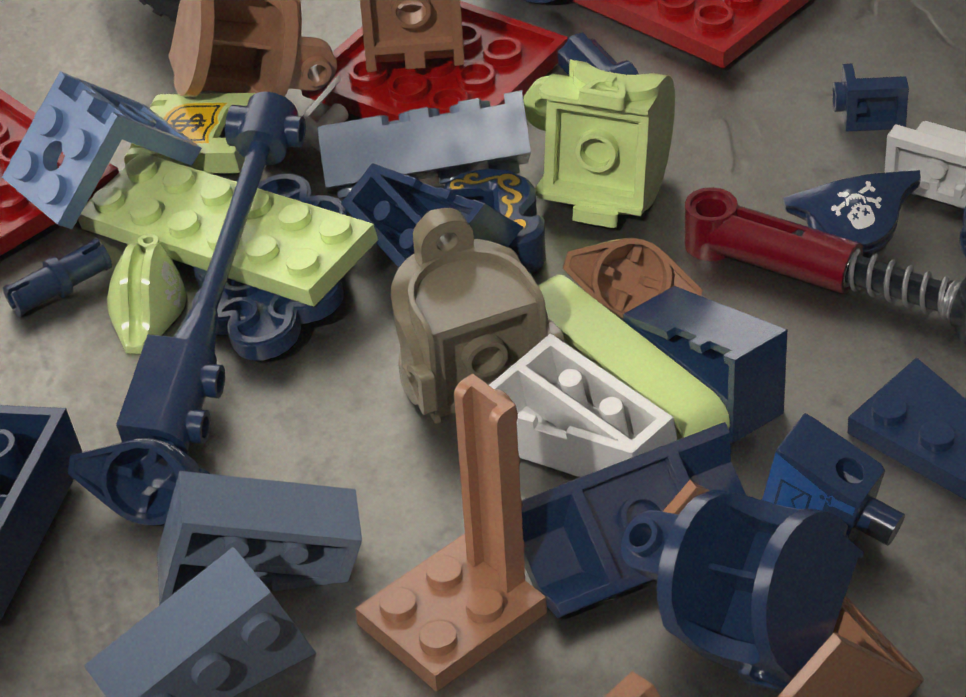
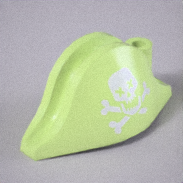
M151 233L140 236L138 244H128L114 269L107 297L108 313L125 352L129 354H141L148 334L161 336L179 317L187 299L185 287L178 270L160 245L158 236Z

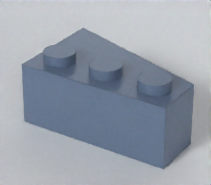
M179 471L157 552L159 605L232 547L237 550L264 584L272 583L273 591L348 582L362 543L356 489Z
M232 547L87 662L84 667L106 697H234L316 654V651L270 590L237 550Z

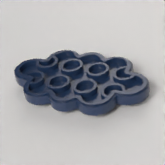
M278 174L259 182V189L348 216V212L341 205L342 201L340 199L327 195L313 196L310 184L304 177L295 174ZM194 267L195 277L201 290L207 271ZM227 278L217 309L218 323L216 335H229L232 346L240 357L249 360H266L277 357L289 350L298 340L301 324L321 320L332 314L341 305L344 298L341 280L313 307ZM200 290L196 293L192 306L196 304Z

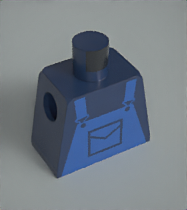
M804 413L776 449L762 500L795 509H817L831 512L848 525L846 534L852 543L858 534L863 532L889 546L905 518L904 513L876 499L885 474L882 464L812 416Z

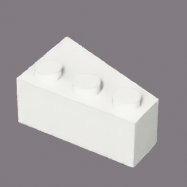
M551 333L489 385L495 390L499 389L505 392L516 405L518 413V453L520 458L578 477H583L677 440L674 418Z

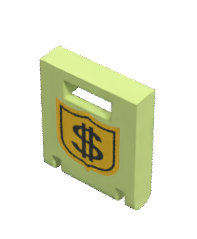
M256 93L199 94L196 97H185L179 94H160L155 96L150 109L202 149L191 166L132 143L124 158L125 166L142 152L207 173H240L245 158L238 153L234 146L227 144L226 138L219 137L226 124V117L230 106H247L249 98Z

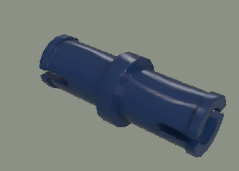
M95 238L90 243L60 259L52 256L44 260L41 269L12 284L5 285L3 291L9 305L13 310L15 309L16 315L20 317L25 312L57 295L64 298L72 294L74 286L104 270L107 271L112 268L111 258L104 245H101L100 240Z

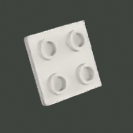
M928 121L921 122L916 130L895 124L887 135L884 173L920 170L921 183L912 192L913 195H920L965 209L966 132Z

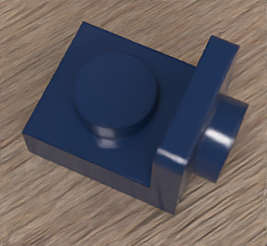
M853 63L842 64L841 82H833L832 102L834 112H842L845 130H890L895 124L906 127L909 94L906 76L856 78Z

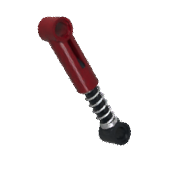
M701 188L687 196L685 201L684 244L686 251L691 256L704 261H719L728 257L841 294H847L851 289L854 292H858L862 288H866L871 297L884 294L889 303L900 299L907 309L919 305L924 314H929L935 310L938 311L942 320H949L950 325L955 327L957 337L966 344V278L960 282L959 279L950 281L949 277L946 276L940 281L931 278L932 273L930 270L925 275L913 272V265L908 266L906 270L896 267L895 259L891 260L889 264L879 262L877 253L871 259L863 257V246L859 242L740 206L737 203L736 197L731 192L721 188Z

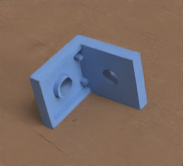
M60 71L41 107L36 112L34 120L17 151L12 156L2 178L56 224L73 229L121 140L191 166L202 148L145 104ZM63 151L65 157L63 163L58 168V158L61 152Z

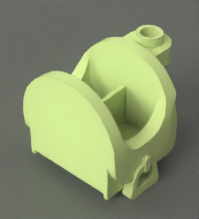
M570 59L569 76L552 74L537 79L526 92L523 99L526 119L535 128L546 131L544 175L535 187L536 196L543 200L575 205L573 206L572 220L581 223L615 228L617 227L618 215L632 214L641 216L654 203L668 162L675 117V88L671 76L657 73L625 75L606 72L595 68L587 62Z

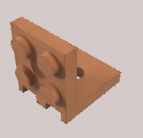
M360 0L367 72L377 71L376 63L392 61H405L406 69L425 68V59L454 57L455 66L464 65L460 0Z

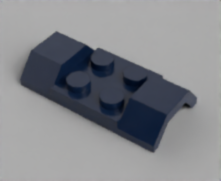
M726 422L522 500L525 569L533 587L546 596L547 608L557 618L655 581V579L642 576L623 560L621 540L624 531L637 515L648 510L663 511L689 480L710 491L723 490L746 495L731 462L730 431Z

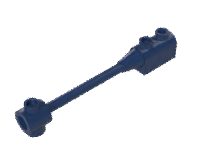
M259 92L249 98L247 106L231 105L228 110L225 124L226 142L229 146H234L238 153L245 158L196 304L191 307L173 337L147 335L116 423L122 442L141 438L159 440L177 447L187 454L191 443L205 444L209 437L211 417L209 411L202 410L206 397L219 399L225 386V368L223 365H217L215 355L218 323L217 309L265 165L280 163L285 157L288 146L301 148L305 139V118L298 116L295 105L280 94Z

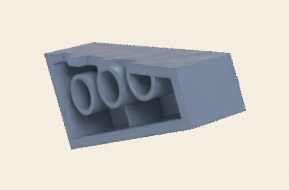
M522 90L504 93L505 104L491 106L490 101H481L480 98L459 101L457 105L449 107L450 113L440 114L438 108L425 107L400 113L398 115L399 120L389 121L388 116L380 115L318 126L317 131L327 191H337L338 199H344L372 163L416 179L438 177L440 185H445L458 175L474 170L497 169L509 170L516 174L520 173L519 165L528 164L531 154Z

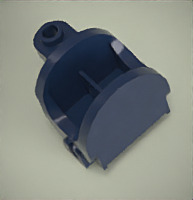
M711 490L694 497L679 515L658 510L645 511L637 515L629 523L621 540V554L625 563L642 576L657 580L659 611L663 626L668 632L679 638L689 648L703 657L737 670L738 676L745 683L780 693L832 635L858 558L862 559L864 552L848 539L846 534L848 525L831 512L780 506L754 497L723 490Z

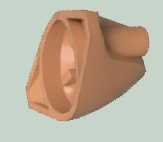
M637 238L616 239L568 251L563 264V269L585 292L620 318H623L624 313L673 286L700 296L703 291L663 250L651 242Z

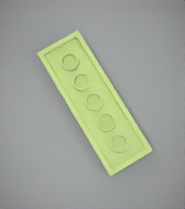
M141 152L129 161L126 167L110 182L94 194L85 205L78 221L84 230L126 244H138L140 236L148 233L155 234L159 238L160 245L171 259L207 271L237 182ZM257 188L228 278L314 307L378 241V237L372 223Z

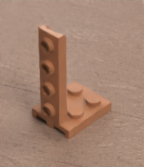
M473 373L463 379L454 391L465 533L355 608L357 624L436 692L547 613L546 596L525 581V544L522 527L523 503L520 491V456L518 453V413L516 405L505 392L493 389Z

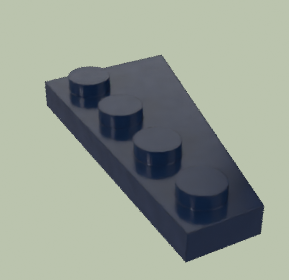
M916 357L848 417L847 433L966 500V399Z

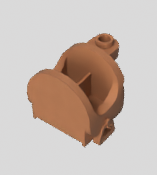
M180 0L171 50L168 54L174 72V87L179 95L185 97H196L201 91L229 93L273 92L285 97L288 89L319 90L327 86L334 78L337 71V61L330 45L320 38L301 36L302 13L300 0Z

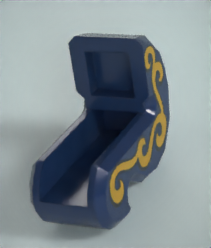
M482 169L460 174L445 184L444 189L473 201L474 199L485 203L523 226V229L508 248H511L516 253L521 264L530 274L538 271L546 261L545 222L541 215H537L536 189L527 178L509 170Z

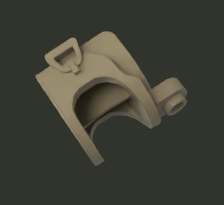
M453 208L431 210L417 223L413 231L414 254L398 268L391 285L392 308L400 344L398 362L400 381L410 401L415 405L418 404L423 415L430 414L435 424L441 422V417L455 413L454 391L457 385L472 373L490 385L550 333L564 342L562 331L553 321L548 319L544 297L539 286L521 264L516 253L511 248L487 240L474 239L473 230L463 214Z

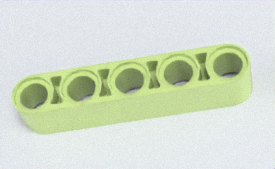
M556 275L538 285L544 297L548 319L553 321L562 331L564 343L674 418L677 440L726 422L729 429L730 418L726 406L710 388L564 275Z

